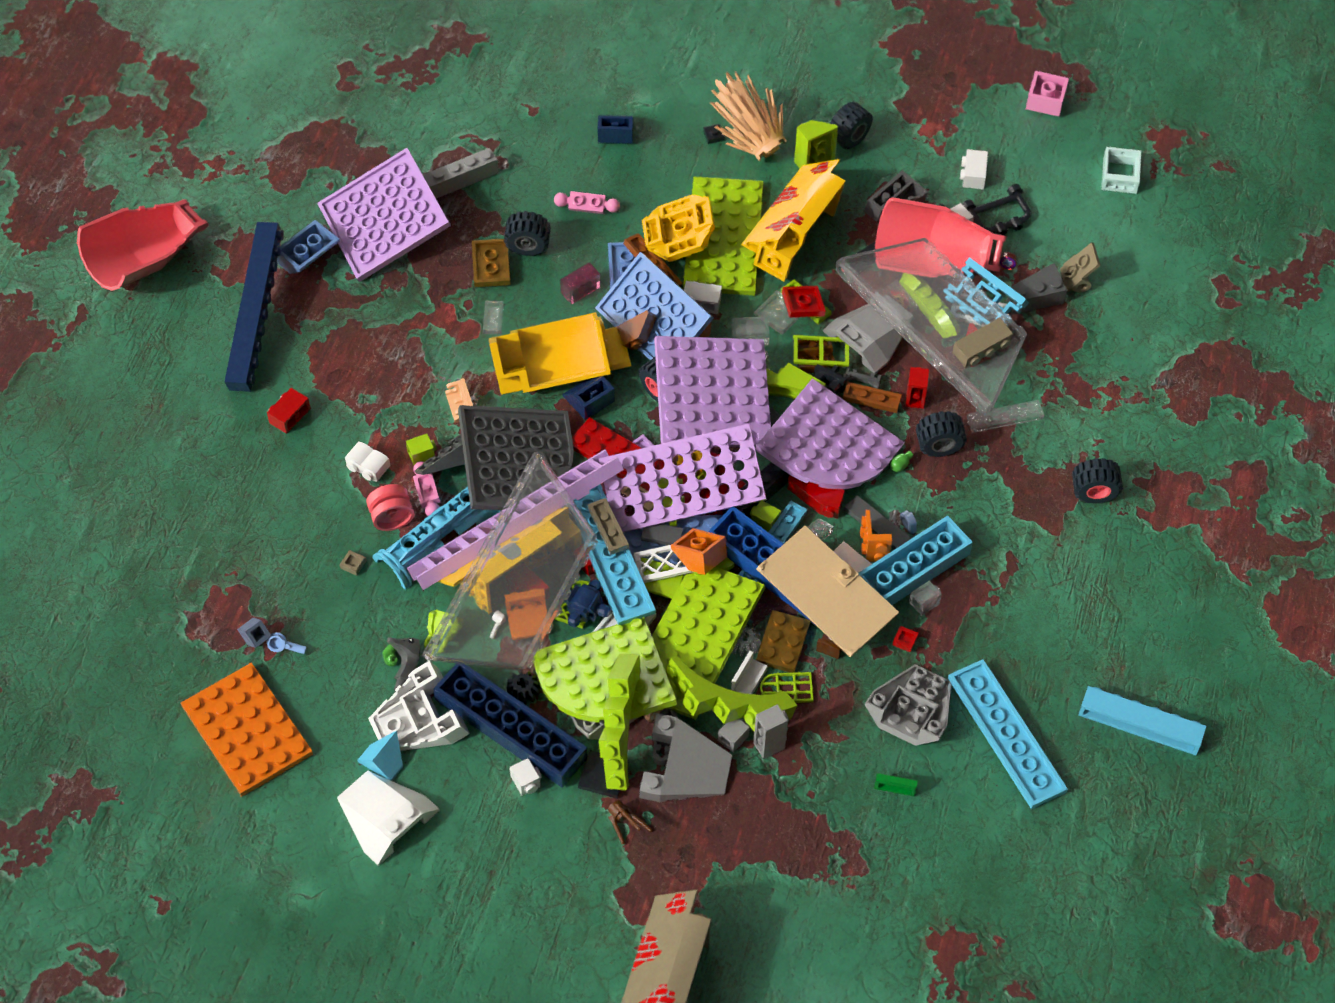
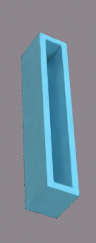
M1090 686L1087 688L1079 712V716L1193 755H1197L1206 726L1198 721H1190L1181 718L1177 714H1170L1161 711L1159 708L1149 707L1139 701H1131L1118 694H1111L1100 688Z

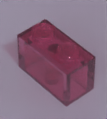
M590 262L560 279L561 294L573 304L600 288V273Z

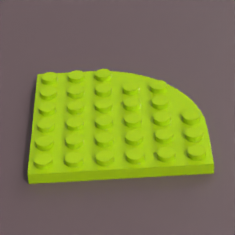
M644 617L633 619L630 623L624 625L616 624L530 652L540 685L548 700L557 705L558 709L577 719L590 722L604 720L603 708L609 698L607 678L619 654H639L641 674L634 692L630 719L677 705L675 695Z

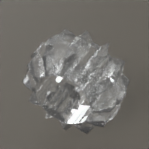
M746 624L732 650L733 655L739 653L740 658H742L743 654L747 655L750 650L754 654L757 653L758 648L761 646L760 633L756 632L755 627L749 629V625Z

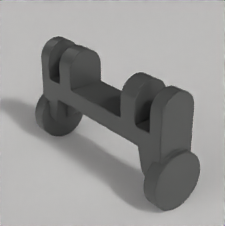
M847 367L843 375L846 378V382L855 380L871 384L876 389H879L882 376L878 375V378H876L875 373H871V376L859 374L857 369H853V372H851L850 367Z

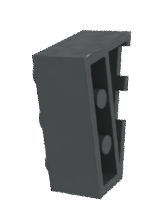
M902 170L868 199L864 212L873 220L879 222L888 199L894 197L924 203L928 191Z
M1055 263L1011 286L1013 290L1029 302L1025 309H1021L1020 313L1064 304L1067 292ZM1007 297V303H1009L1010 301L1014 305H1017L1015 301ZM1011 309L1012 314H1018L1014 309Z

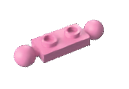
M571 191L570 197H567L564 193H558L554 197V202L557 206L563 207L569 204L568 209L571 211L604 214V208H607L611 213H615L620 209V203L617 199L605 201V195Z
M417 462L414 465V470H416L424 462ZM432 473L425 475L416 474L413 478L422 508H425L426 515L429 516L439 508L437 503H441Z

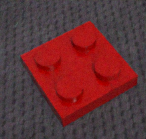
M818 286L782 288V295L790 318L825 316L826 310Z

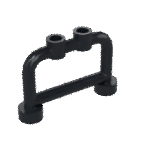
M1014 184L1007 189L1009 194L1007 197L977 207L972 200H966L962 203L973 215V223L993 234L997 233L1004 236L1009 228L1019 231L1023 228V223H1026L1031 218V210L1021 195L1023 190L1019 184ZM1014 201L1018 202L1024 212L1022 217L1015 216L1010 221L998 222L993 227H985L977 215L978 213Z

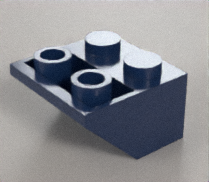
M598 115V143L632 144L633 115Z
M603 376L584 380L563 393V397L586 420L615 402V388Z

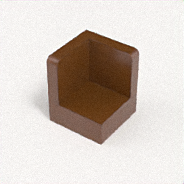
M823 634L822 638H819L817 641L816 651L839 659L842 649L830 640L826 634Z

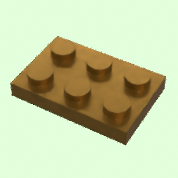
M504 239L472 241L474 287L510 285L509 255Z
M772 610L756 661L771 668L795 673L810 620Z

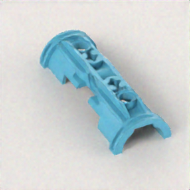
M466 487L388 549H380L378 553L373 555V560L377 563L381 560L387 563L398 577L401 586L407 590L412 586L413 581L407 567L444 546L441 539L452 530L461 535L473 524L476 523L477 526L503 510L471 509L470 502L463 501L465 496H469L468 487ZM407 541L415 543L411 548L404 546Z

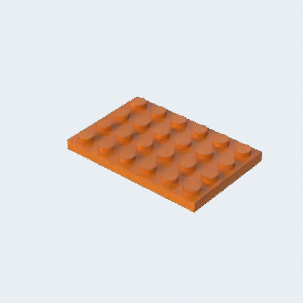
M252 662L181 702L184 711L241 797L313 755V751Z

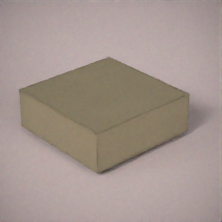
M349 550L340 563V569L357 576L367 559Z

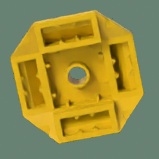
M689 195L660 205L642 220L646 248L668 262L683 257L689 258L692 254L703 251L704 248L708 247L710 236L715 229L711 201L709 197H701L699 195Z

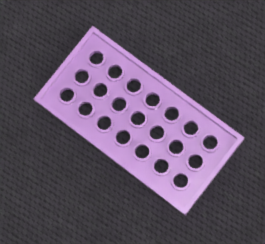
M750 424L599 458V463L603 465L618 457L622 467L627 470V475L623 479H619L616 474L604 481L607 501L623 533L767 500ZM738 442L740 444L738 452L730 451L731 443ZM715 446L721 448V454L717 457L711 455V449ZM693 452H702L701 460L694 461L692 459ZM677 455L683 457V463L679 466L673 464V458ZM659 459L663 460L665 463L664 468L656 470L654 463ZM736 461L744 462V469L741 471L734 470V463ZM638 464L645 465L646 470L643 474L636 473L635 468ZM718 465L725 467V473L721 476L715 474V468ZM705 470V479L698 480L696 478L697 471ZM680 474L687 475L688 480L685 484L677 482V477ZM662 478H666L669 481V485L665 489H661L658 486V482ZM740 480H747L749 483L748 488L740 490L738 482ZM642 483L650 485L647 493L640 492L639 487ZM722 484H727L730 488L729 492L725 495L719 493V487ZM629 487L631 489L629 497L621 496L622 488ZM704 488L709 489L711 492L710 497L707 499L700 497V492ZM684 493L691 494L692 499L689 503L681 501V496ZM671 497L673 504L668 508L662 505L663 499ZM648 501L654 504V508L650 512H646L643 508L644 504ZM627 506L635 508V513L632 516H626L625 508Z

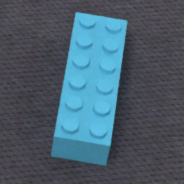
M947 515L858 574L893 605L970 555L973 542Z

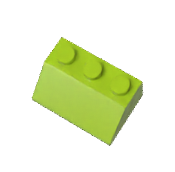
M814 120L797 126L794 157L796 165L801 168L807 164L835 160L838 126Z

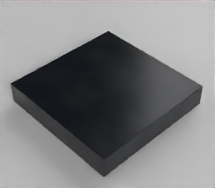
M590 750L578 783V789L618 799L620 790L606 788L603 758H600V752Z

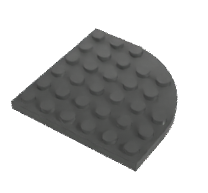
M459 406L458 415L471 509L504 510L570 471L573 462V441L568 411Z

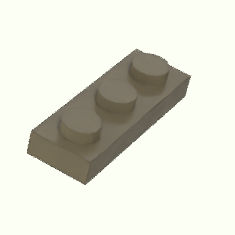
M604 498L588 504V510L610 555L628 549L629 544L607 499Z

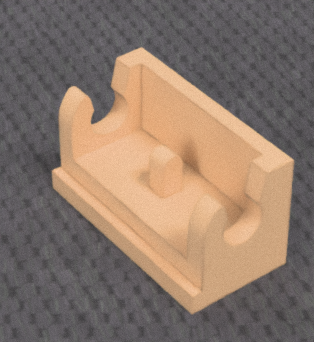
M464 378L446 385L449 390H446L445 394L455 423L459 422L458 408L460 405L473 406Z

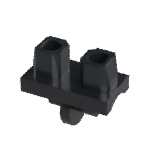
M819 364L815 366L813 377L826 383L827 389L834 394L838 392L843 393L845 390L846 378L843 377V374L839 373V366L834 365L832 369L829 367L825 368Z

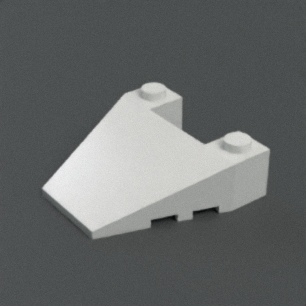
M430 661L413 670L408 675L409 678L402 686L399 685L395 689V694L389 700L386 699L369 718L378 740L397 730L400 751L449 745L470 734L463 718L454 710L441 717L439 716L430 694L434 693L433 688L443 679L440 669Z

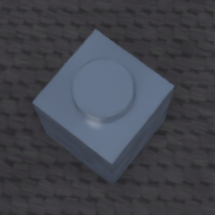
M256 618L250 619L237 629L247 645L255 648L271 637L263 622Z

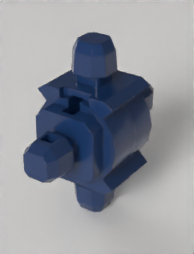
M594 579L589 585L583 584L581 587L576 584L572 591H560L559 599L567 604L570 613L568 618L569 626L575 628L581 621L588 622V620L594 622L597 616L608 617L610 615L611 608L602 601L599 580Z

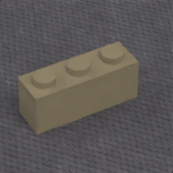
M998 318L956 341L952 352L965 368L970 365L974 366L984 357L992 356L1000 348L1005 349L1008 347L1013 333L1003 320Z

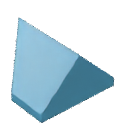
M397 730L370 744L358 759L360 764L390 781L403 768Z

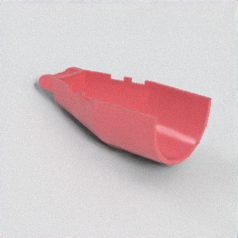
M892 197L888 199L880 217L875 242V262L880 270L933 279L964 273L961 269L965 267V262L970 257L986 270L1000 272L1001 266H999L1003 243L1006 242L1007 236L993 234L947 207ZM993 240H997L993 261L991 265L988 263L992 249Z
M186 199L175 203L157 204L150 208H145V206H139L138 209L132 210L122 208L79 226L77 244L80 257L92 278L103 288L115 290L163 269L196 233L205 230L209 224L205 219L202 220L189 206L190 203Z

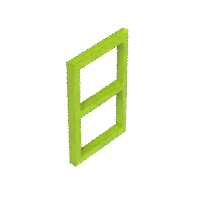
M793 335L794 364L849 367V345L846 343L845 362L823 360V341L844 342L839 337ZM798 340L819 341V360L798 359Z

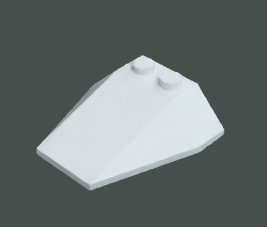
M370 771L365 772L337 797L364 853L378 866L394 852L393 844L419 820L425 824L440 811L425 795Z

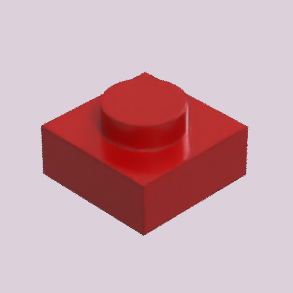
M900 626L892 645L911 653L919 633Z

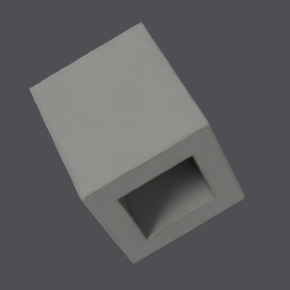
M742 718L726 723L718 731V741L734 753L749 737L750 727Z

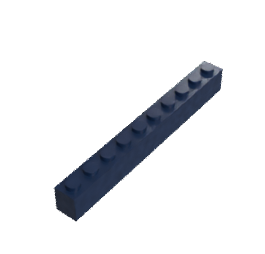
M257 222L224 381L229 391L251 392L252 385L255 384L254 373L255 368H258L259 364L258 353L262 349L261 338L265 334L264 323L268 319L267 308L268 304L271 303V288L274 287L275 283L274 273L278 269L277 258L281 254L280 242L284 239V232L278 223Z

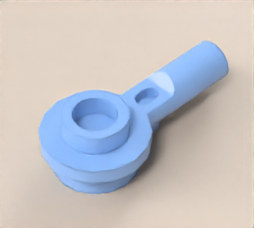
M280 632L272 633L271 637L267 639V646L273 652H280L283 649L301 654L306 652V646L288 642L286 637Z

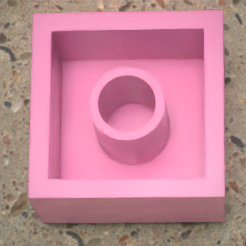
M1035 71L1026 109L1059 116L1069 78Z

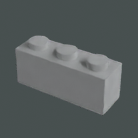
M778 704L756 714L753 743L763 759L785 749L789 718L784 710L781 711Z

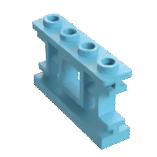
M970 257L965 262V267L961 269L967 277L957 289L949 284L947 290L944 289L943 291L946 295L945 300L952 305L954 303L959 305V310L965 315L971 314L974 317L972 320L980 326L990 323L980 316L981 313L988 317L994 310L999 314L996 319L1001 318L1003 320L1011 309L1020 313L1021 309H1025L1029 304L1026 298ZM970 270L976 272L989 283L986 284L981 280L975 288L970 284L975 277ZM983 288L995 295V298L985 310L973 302ZM966 289L971 293L966 299L967 303L971 306L965 305L953 296L952 293L954 292L960 296ZM998 291L1003 292L1015 301L1017 305L1009 301L1005 308H1002L998 303L1003 296Z

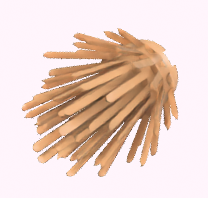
M736 71L734 73L738 79L736 81L726 72L728 83L725 84L726 87L721 81L715 80V84L720 92L717 94L715 90H711L725 108L718 102H715V104L710 102V104L735 129H731L728 126L725 127L727 130L718 126L715 128L734 140V144L726 143V145L755 155L758 161H761L762 156L767 158L780 149L778 145L781 142L784 144L787 142L783 135V103L780 105L778 123L772 89L769 92V89L766 88L768 113L763 99H760L749 74L748 80L745 83L752 97Z

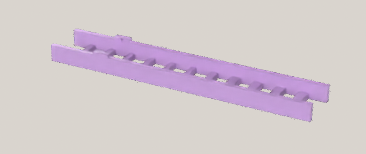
M606 450L601 451L407 567L409 574L414 581L417 580L423 590L574 499L580 500L590 494L589 490L624 470L618 457L601 465L599 458L609 456Z

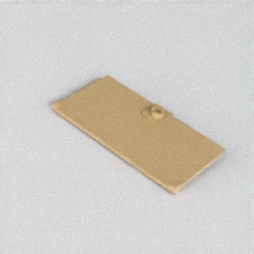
M806 526L801 528L756 568L850 658L899 614V611Z

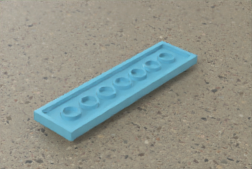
M601 484L589 490L590 494L580 500L574 499L566 504L574 524L581 531V540L617 624L624 625L630 623L633 619L656 614V609L629 548L610 555L588 510V504L606 498Z
M984 659L949 674L948 680L1029 807L1033 809L1067 793L1068 789Z

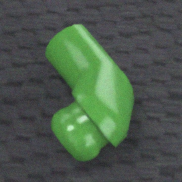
M390 644L384 649L383 658L386 665L392 667L397 664L398 657L395 654L397 650Z

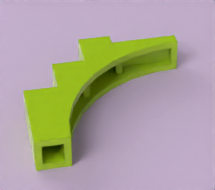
M790 363L781 368L777 374L766 368L768 396L774 395L795 399L812 378L824 387L826 383Z
M619 654L607 678L609 698L603 708L605 728L599 738L600 758H603L607 789L627 790L629 786L627 766L628 732L634 692L641 674L639 654Z
M678 656L670 658L665 670L668 677L684 694L682 703L693 716L713 710L723 724L743 718L754 731L756 714L778 704L781 711L784 710L788 718L791 719L797 707V704L786 691L776 694L754 695L728 690L713 684L687 667Z

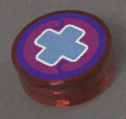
M1005 252L1001 254L999 265L1004 269L1011 270L1016 267L1018 259L1013 253Z

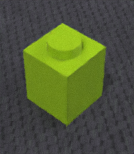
M428 434L406 441L407 452L413 465L435 457L434 451L437 448L434 440L429 439Z
M760 501L757 506L754 505L750 511L751 520L767 532L770 531L781 515V510L764 501Z

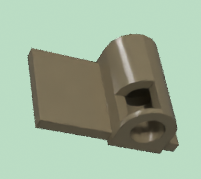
M1093 242L1077 255L1072 256L1060 268L1067 292L1072 290L1081 293L1091 288L1088 276L1100 267Z

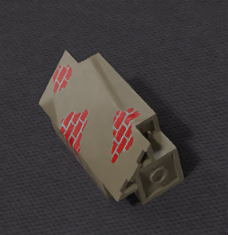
M697 890L655 896L621 1003H686L702 948H709L711 919L700 913L691 914Z

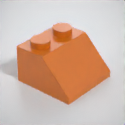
M695 528L671 545V549L687 569L698 574H707L727 558L725 536Z

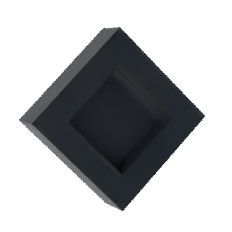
M720 124L703 127V133L708 144L725 141L724 134L715 128L716 126L721 128Z

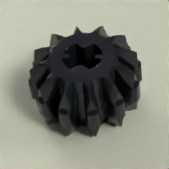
M521 670L519 675L513 673L512 679L507 681L506 692L520 702L523 701L525 705L528 700L534 703L535 697H539L540 683L536 675L531 676L530 671L523 674Z

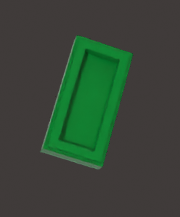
M877 773L874 789L914 797L918 781Z

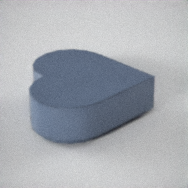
M906 510L900 513V519L910 535L915 533L917 522L912 512Z

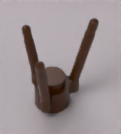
M617 800L609 806L608 811L611 814L609 820L612 822L621 844H625L617 820L623 822L627 819L638 831H641V827L636 823L637 821L649 832L653 831L627 805L625 806L621 800Z

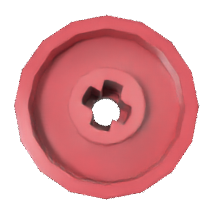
M388 484L375 489L368 495L366 500L367 506L371 513L374 527L378 530L393 531L404 527L412 521L414 509L407 489L404 486Z

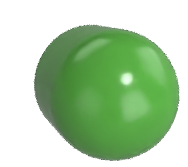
M908 451L905 454L901 453L894 457L890 462L891 470L894 472L904 470L908 466L909 460L913 457L912 452Z

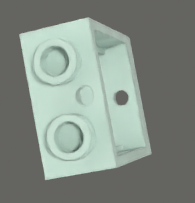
M1106 147L1103 158L1101 190L1137 194L1140 182L1141 151ZM1109 162L1134 165L1133 176L1109 174Z

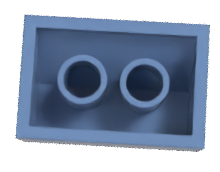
M314 220L280 246L281 254L278 256L277 262L289 273L300 272L337 244L340 239Z

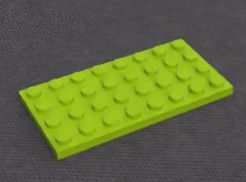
M693 177L692 195L709 197L715 229L710 236L707 248L692 254L689 258L686 257L683 290L686 281L722 286V294L755 296L757 266L753 265L756 253L741 244L761 219L763 181Z
M714 567L705 575L698 574L697 572L685 574L652 635L664 669L666 670L670 658L678 656L687 667L715 684L765 589L764 584ZM668 677L677 701V705L668 708L696 720L698 715L693 716L682 703L684 694Z

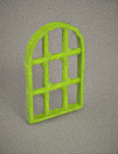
M811 672L769 674L761 681V695L784 692L780 690L779 685L791 684L794 691L786 692L787 694L794 695L793 701L795 703L813 702ZM793 676V681L781 682L779 677ZM796 676H809V681H798ZM776 677V682H765L769 678ZM796 684H810V690L799 691ZM774 685L777 691L763 692L762 686ZM797 694H810L811 699H798Z

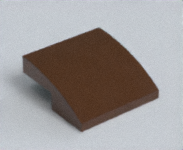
M798 340V359L819 360V341ZM823 341L824 361H835L831 341ZM797 364L798 368L804 372L814 373L816 365ZM823 366V367H825V368H826V367H829V368L832 369L834 366Z

